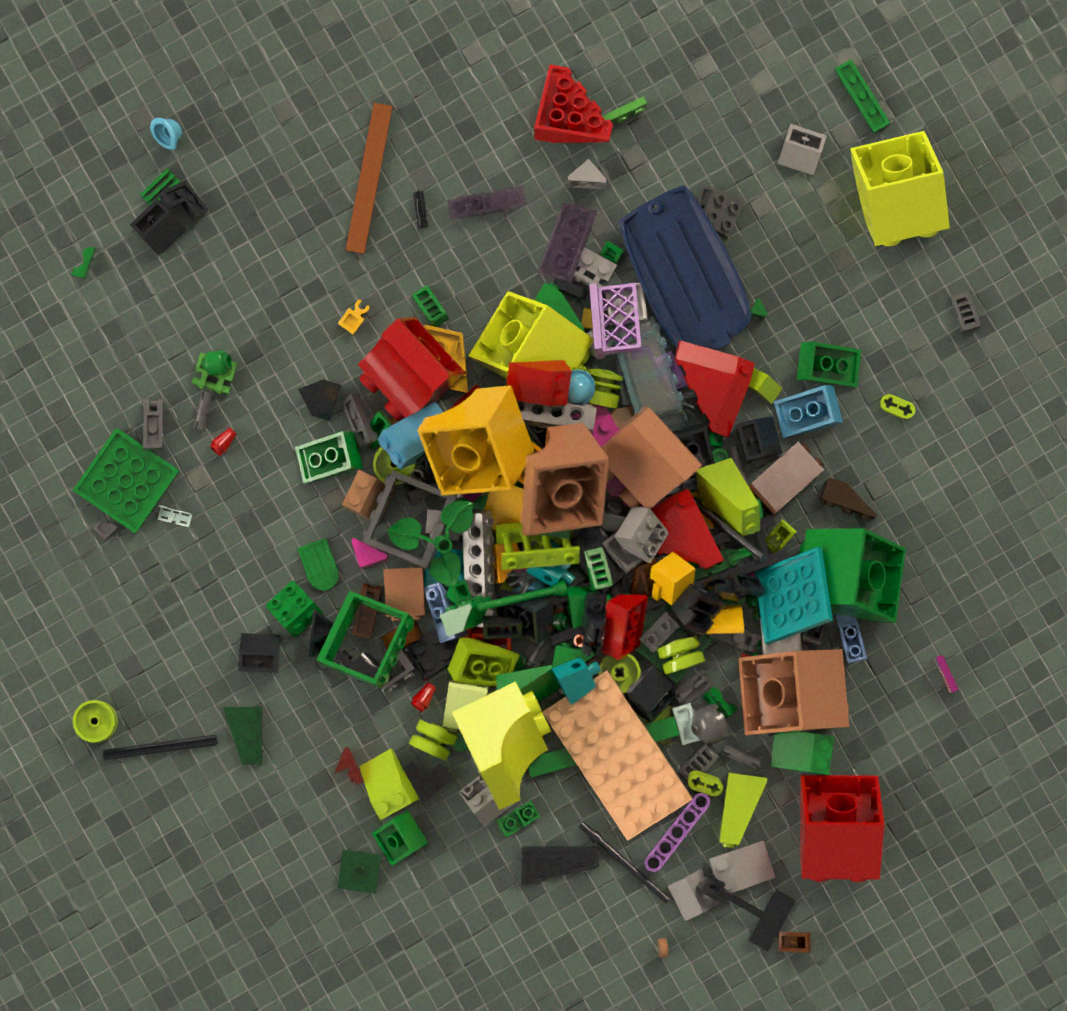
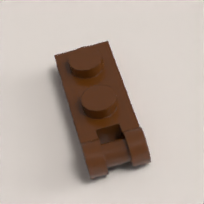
M363 583L360 595L366 597L367 594L374 595L373 600L379 602L382 587H371L369 584ZM361 604L359 605L352 636L371 639L376 610Z

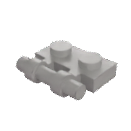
M583 247L574 265L580 267V270L577 272L571 269L568 275L578 283L582 282L587 286L597 284V287H604L599 284L600 280L602 279L608 283L617 265ZM587 271L595 275L594 280L584 275Z

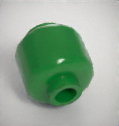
M224 350L209 351L206 353L205 358L202 359V367L210 376L224 375L231 369L232 359Z

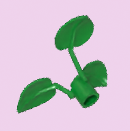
M455 501L444 507L440 520L447 525L445 535H438L434 540L420 535V523L414 518L406 517L400 519L388 529L389 538L395 545L404 550L415 549L419 544V538L433 544L441 552V557H435L431 561L429 568L431 576L436 581L447 586L455 584L460 575L461 562L454 552H449L452 548V543L448 539L450 537L449 529L455 533H462L469 529L473 520V503L470 501Z

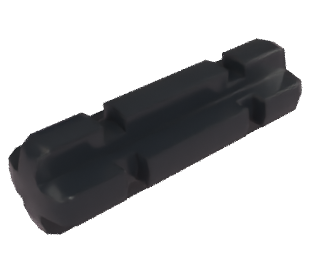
M417 191L413 193L414 201H416L417 226L419 229H424L428 227L425 201H423L424 193L423 191Z

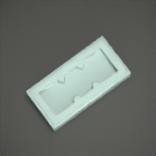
M691 703L673 707L672 711L682 745L700 741L691 730L694 716Z

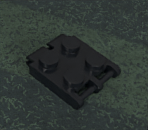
M436 629L404 648L405 653H408L411 657L413 666L417 667L422 675L421 679L423 682L449 667L456 649L453 643L446 646L450 641L440 643ZM412 650L414 651L418 660H416V658L414 657L413 653L411 652ZM421 664L424 667L427 674L424 673L423 669L420 666Z

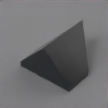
M323 379L298 389L312 416L326 421L331 420L342 385Z
M315 609L309 640L308 656L310 657L320 654L334 624Z

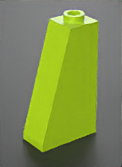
M728 773L719 842L723 843V847L734 848L735 844H740L765 788L767 778Z

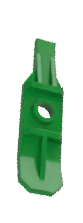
M727 548L721 550L720 553L724 559L722 564L715 565L707 570L700 568V564L688 563L695 568V581L732 568L740 559L753 554L746 548L739 550Z

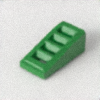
M428 285L412 294L413 299L431 326L438 327L449 319L446 311ZM426 294H429L427 298L423 299L422 301L419 300ZM431 300H433V302H432L431 304H429V305H427L426 307H424L425 304H427L428 302H430ZM437 307L436 310L432 311L431 313H428L430 310Z
M603 547L583 551L591 588L597 590L612 586L613 582ZM599 554V558L590 560V556ZM601 562L600 566H592L593 563ZM603 569V573L595 575L594 571ZM605 578V581L597 583L596 579Z

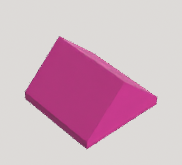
M355 538L352 539L351 542L362 570L388 562V555Z

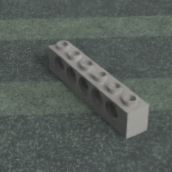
M517 401V404L524 408L521 411L525 426L547 429V427L584 423L592 435L594 433L597 408L590 404H582L580 406L567 401V405L545 406ZM540 408L543 412L536 415L533 413V410ZM559 411L562 415L556 418L552 416V413ZM573 414H579L581 418L579 420H573L571 416Z
M473 509L472 524L467 531L463 532L464 580L467 582L472 598L482 595V598L490 596L492 601L496 600V593L494 592L495 574L493 564L495 557L493 555L492 510ZM495 608L487 609L486 615L497 616ZM483 623L474 627H483Z

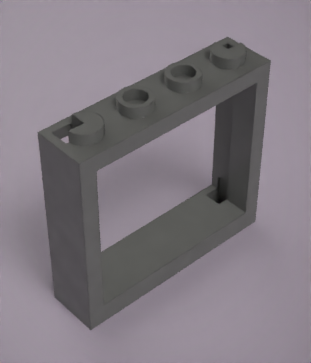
M392 471L391 475L388 474L385 479L384 485L386 487L384 492H380L377 503L379 504L377 509L373 510L369 520L371 523L369 528L366 527L362 534L363 543L429 570L431 561L437 552V549L430 542L421 560L372 540V537L397 479L447 499L444 507L458 501L459 498L455 495H441L440 489ZM440 517L431 536L433 540L436 536L444 535L447 525L441 522Z

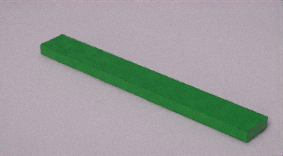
M674 716L644 725L655 742L679 735ZM563 748L538 756L528 766V770L532 778L577 764L568 750Z

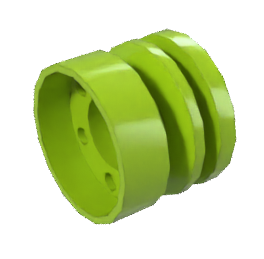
M598 368L586 369L587 372L591 373L595 382V392L588 403L617 409L620 396L613 394L612 389H621L622 386L614 385V380L623 381L624 377L608 370Z

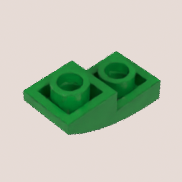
M530 800L495 822L506 838L541 816Z

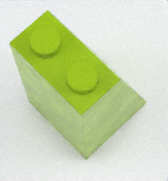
M732 458L696 471L697 496L740 535L746 536L760 531L759 503Z

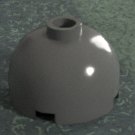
M605 495L602 525H599L602 530L606 532H617L631 510L628 505L626 507L622 504V499Z
M715 704L698 709L692 719V733L704 743L711 744L725 740L723 736L727 734L724 715L722 712L718 713L716 709L719 707Z

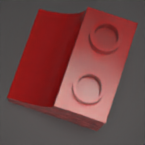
M416 317L397 318L381 334V338L374 348L357 364L364 372L359 377L360 381L374 394L379 389L390 400L385 404V408L397 421H401L436 402L466 374L461 366Z
M801 775L799 855L802 879H811L816 882H825L829 879H850L853 882H865L868 879L880 880L884 817L878 776Z

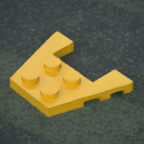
M425 325L424 327L466 372L450 389L468 393L463 333Z

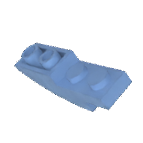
M834 615L847 663L867 660L857 619L850 616Z

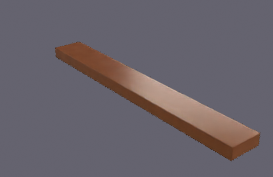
M378 103L373 105L346 245L347 252L365 255L393 106Z

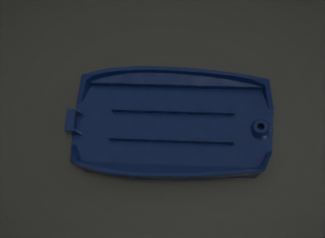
M685 185L661 194L618 220L629 257L645 296L661 327L676 347L679 341H684L718 350L730 344V338L738 335L751 322L752 312L740 275L710 219L696 200L694 194Z

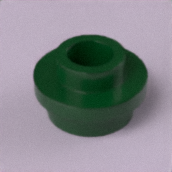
M565 612L556 613L553 619V626L558 631L563 632L569 625V617H567Z

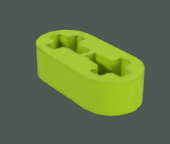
M887 394L880 400L881 409L896 417L908 420L915 414V406L911 402L897 396ZM890 398L892 399L891 403L897 406L886 408L884 400L887 401ZM909 406L911 414L903 415L904 411L898 409L899 407L905 408Z
M697 770L690 772L687 777L689 787L695 791L710 796H718L723 791L722 781L718 777ZM699 777L701 782L693 783L692 779ZM715 783H717V787L711 790L710 785L713 786Z

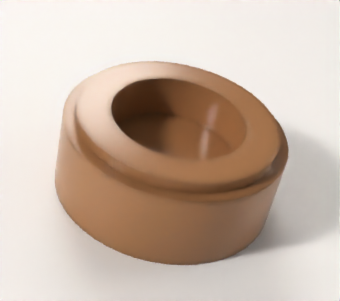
M665 938L658 939L660 958H667L668 943Z

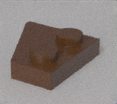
M655 557L651 563L643 561L635 567L629 595H647L648 598L652 596L655 581L650 578L651 567L657 563Z

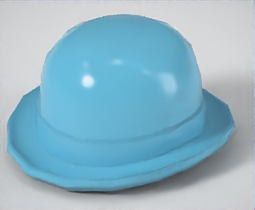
M154 118L151 121L150 130L154 139L164 148L175 150L177 142L182 136L180 125L172 119Z
M578 369L573 370L571 374L568 401L574 403V405L581 406L592 399L595 392V382L588 372Z

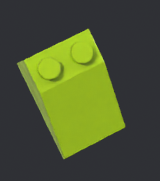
M460 637L448 671L455 683L497 687L496 675L513 672L519 654L478 639Z
M392 748L359 766L370 802L380 820L419 800Z

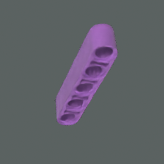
M699 793L693 797L648 854L644 862L647 870L651 872L660 870L710 805V799L706 794ZM699 796H703L706 799V805L702 808L696 805V799ZM688 811L694 814V820L691 823H687L684 820V814ZM680 827L683 833L680 838L673 837V828ZM663 842H667L671 846L668 853L660 851V845ZM657 858L659 861L658 867L651 869L648 866L649 859Z

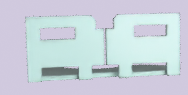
M159 505L161 508L157 520L169 523L173 520L176 521L175 524L189 527L192 514ZM161 516L168 517V520L161 518ZM180 520L187 522V524L180 523Z

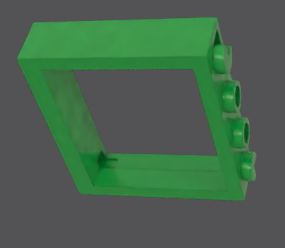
M349 591L317 661L325 667L382 689L389 680V673L397 663V656L405 646L406 637L412 630L415 619L406 612ZM360 604L401 620L375 678L333 662Z

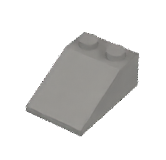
M764 841L708 858L714 877L726 883L724 888L730 893L776 878Z

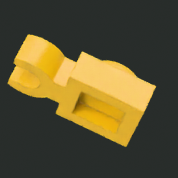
M360 299L355 303V310L353 311L349 308L338 322V325L352 335L356 333L365 320L361 315L366 314L370 309L368 305L365 309H360L359 305L362 303Z

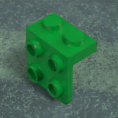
M291 581L266 604V608L294 638L312 623L314 609L320 614L323 613L295 581Z

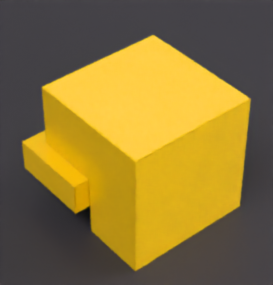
M674 552L670 553L651 567L650 578L655 581L652 598L656 601L663 598L673 605L690 584H694L695 568Z

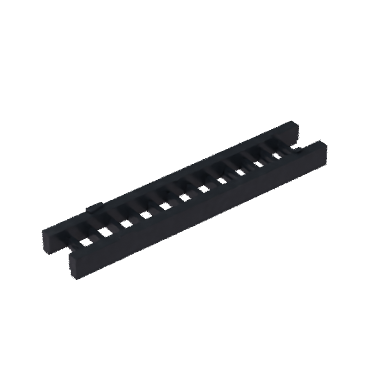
M773 515L760 519V530L776 525ZM758 531L755 532L761 551L766 554V558L763 561L757 559L751 562L748 556L744 558L746 564L736 568H729L727 571L717 575H709V577L718 576L725 578L732 571L747 575L786 560L789 556L786 549L769 555L765 538ZM726 532L713 537L720 551L725 549V543L734 540ZM665 554V555L656 557L655 559H656V561H657V563H658L659 561H661L663 558H665V557L668 556V555ZM635 568L619 582L627 580L631 587ZM706 579L698 582L694 581V586L707 590L703 587ZM588 582L580 586H591V583ZM617 584L610 589L613 598L621 595ZM553 595L546 598L552 602L553 607L555 606L556 609H564L562 603L567 602L566 596L558 597ZM651 598L647 600L646 612L669 603L663 598L659 601ZM569 623L568 628L551 636L550 639L554 646L571 640L576 635H583V630L581 626L571 628Z

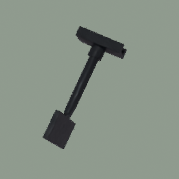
M704 873L703 876L707 880L702 888L697 886L696 890L716 901L722 897L759 917L760 920L748 941L769 951L796 900L775 890L765 911H762L726 891L724 888L726 883Z

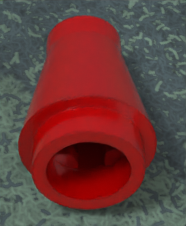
M228 427L226 431L211 441L209 447L219 456L223 453L226 454L237 434Z
M427 682L412 698L411 705L417 710L424 712L429 707L436 687Z

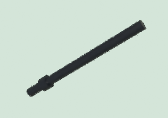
M693 497L704 516L759 560L763 561L766 558V554L705 507L700 499Z
M584 821L579 825V828L589 836V839L594 844L597 843L665 904L671 899L601 837V833L597 830L594 831Z

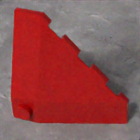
M550 64L534 126L535 140L551 143L609 142L613 128L611 121L603 118L600 107L594 100H589L586 96V89L579 81H574L571 77L572 72L568 67Z
M679 341L675 355L677 366L682 365L686 373L683 378L689 390H694L698 398L695 402L701 414L705 413L710 422L707 425L710 432L728 438L751 382L755 363L738 356Z
M689 489L668 498L651 509L669 532L657 552L658 555L662 556V553L669 555L674 552L687 563L690 561L700 564L699 567L706 570L724 561Z

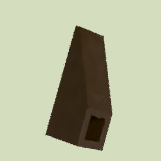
M831 477L827 479L820 501L824 502L823 505L830 508L840 507L842 512L850 515L853 512L860 514V518L867 521L876 519V513L847 483Z

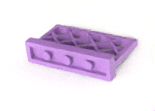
M636 283L604 287L590 284L596 358L602 359L605 354L642 350ZM624 290H632V294L628 298L621 295ZM611 292L614 295L608 301L603 298L602 293ZM617 298L624 301L619 308L612 304ZM628 304L634 308L630 314L623 311ZM608 307L615 310L610 317L604 313ZM619 313L626 317L621 323L614 320ZM629 320L635 323L631 330L624 327ZM610 322L617 326L612 333L605 329ZM620 330L627 333L622 340L615 336ZM630 337L637 340V344L628 345L625 342ZM611 339L618 342L615 347L607 348V343Z

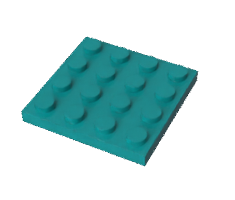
M816 547L754 572L755 577H759L765 591L763 596L758 597L764 643L770 645L833 621L821 548Z

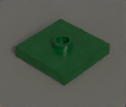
M343 850L337 888L376 894L381 855Z

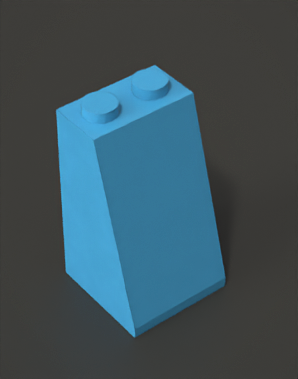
M436 402L386 428L377 440L380 446L386 450L392 462L400 470L417 463L416 460L426 453L417 430L426 417L443 413Z

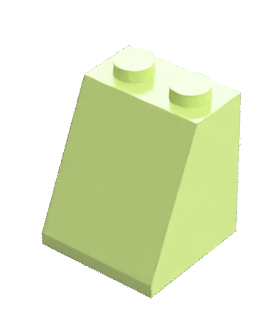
M451 679L448 686L442 727H447V731L458 732L460 728L452 712L487 696L489 686L455 683Z

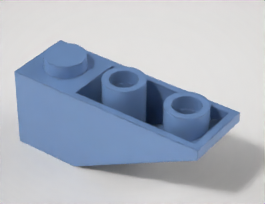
M438 582L424 587L440 643L467 636V630L451 636L446 634L440 614L446 612L445 608L455 604L446 597L447 592L443 585Z

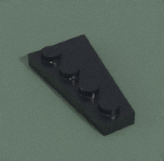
M522 846L521 886L599 867V846Z

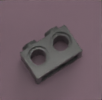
M669 609L639 640L654 652L682 622Z

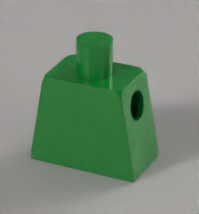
M591 586L567 587L568 616L573 628L581 626L586 592H599L598 589L594 590ZM610 594L607 595L606 604L611 600Z

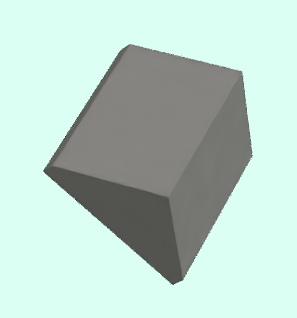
M588 159L568 176V187L605 190L606 178Z
M702 869L667 886L685 921L719 904L718 900L716 901L696 890L697 886L702 888L707 880L703 876L704 872Z

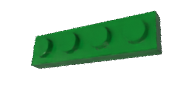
M852 59L834 69L873 134L890 125L889 119Z

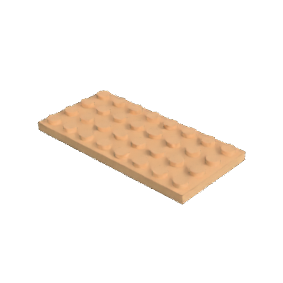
M606 670L593 678L596 684L595 688L571 705L567 698L564 697L542 713L628 841L690 802L693 798L609 671Z

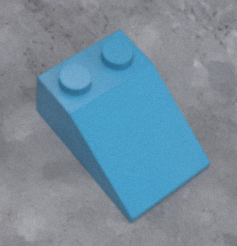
M823 385L774 401L783 438L843 423L834 386Z

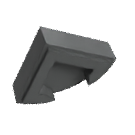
M109 522L97 523L91 527L104 541L119 529L118 526Z

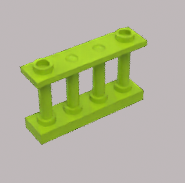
M521 523L498 524L495 527L496 544H504L506 552L502 553L501 556L502 570L579 564V546L571 547L570 539L539 534L522 535ZM570 529L569 538H573V529ZM562 539L563 548L552 549L550 540ZM542 540L544 549L533 550L531 541ZM523 542L525 551L513 552L512 543Z

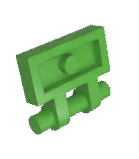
M200 352L195 371L202 373L201 379L193 377L192 384L199 386L200 389L207 388L214 390L218 394L225 393L229 395L231 387L224 386L225 380L233 382L238 363L232 362V367L227 374L213 376L219 378L217 383L207 381L210 375L202 367V359L205 358L206 354Z

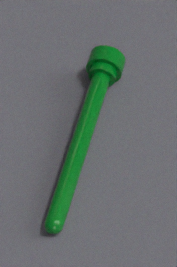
M564 580L549 588L478 603L475 608L477 611H483L553 594L554 596L562 597L567 595V587Z

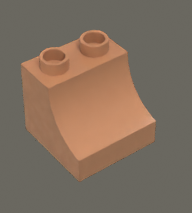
M646 405L600 446L609 458L607 483L616 476L626 488L618 495L631 509L640 505L651 509L664 496L686 481L702 466Z
M584 423L547 427L545 448L527 456L521 524L528 535L602 525L609 458Z
M842 649L792 651L738 658L745 735L849 727V706L846 695L845 665Z

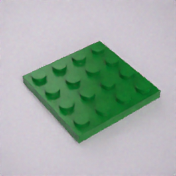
M116 428L72 491L137 534L180 471L152 451L144 450L143 445Z

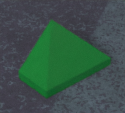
M381 410L377 412L370 423L372 431L377 434V439L383 430L392 426L390 420ZM378 440L371 443L373 449H376L379 445Z

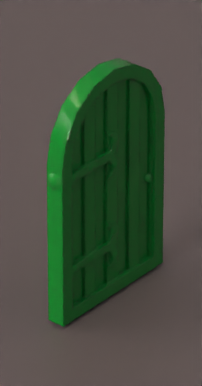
M324 538L297 548L311 585L317 590L322 591L333 588L338 582L339 573L327 539Z

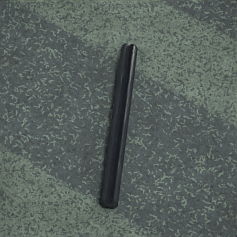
M216 735L106 749L103 750L104 760L213 746L217 745L218 740Z

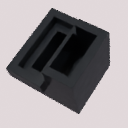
M690 584L673 603L671 608L684 626L705 635L714 624L712 619L719 614L725 607V604L722 600L706 594L708 591Z

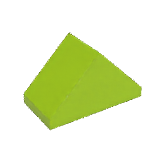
M755 368L753 369L748 388L772 404L783 388L769 375Z
M782 519L765 538L768 550L773 554L779 552L797 531Z

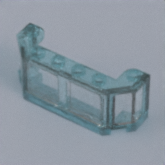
M651 317L649 320L640 322L642 350L616 354L634 414L646 405L672 432L685 428L686 423L689 422L687 414L683 412L681 405L684 402L681 391L677 392L676 384H678L676 374L672 373L670 366H673L671 357L665 353L664 348L667 347L664 336H660L659 332H661L658 321ZM635 324L626 326V328L631 330ZM620 330L615 336L622 340L627 333ZM630 337L625 343L634 345L637 344V340ZM611 339L613 342V346L615 347L618 344V342Z

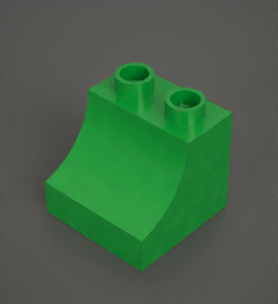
M865 528L806 529L805 541L800 545L799 554L816 547L822 549L832 614L860 618L875 623H896L906 548Z

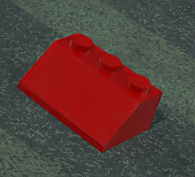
M617 595L607 602L605 607L606 625L602 653L621 660L640 646L641 641L639 639L642 637L648 600L647 595Z

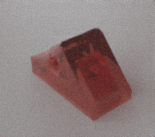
M345 747L334 774L349 768L350 772L347 773L351 782L359 785L364 782L350 748Z

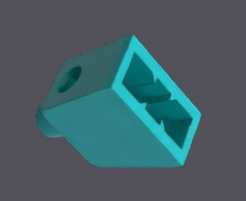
M550 540L552 549L560 548L554 540ZM571 564L533 567L526 570L527 573L549 586L556 584L559 579L561 581L564 580L565 584L569 586L575 579V576L567 571Z
M577 658L552 668V671L565 697L572 705L595 688L596 684L592 676L601 672V668L596 661L586 666L581 658Z

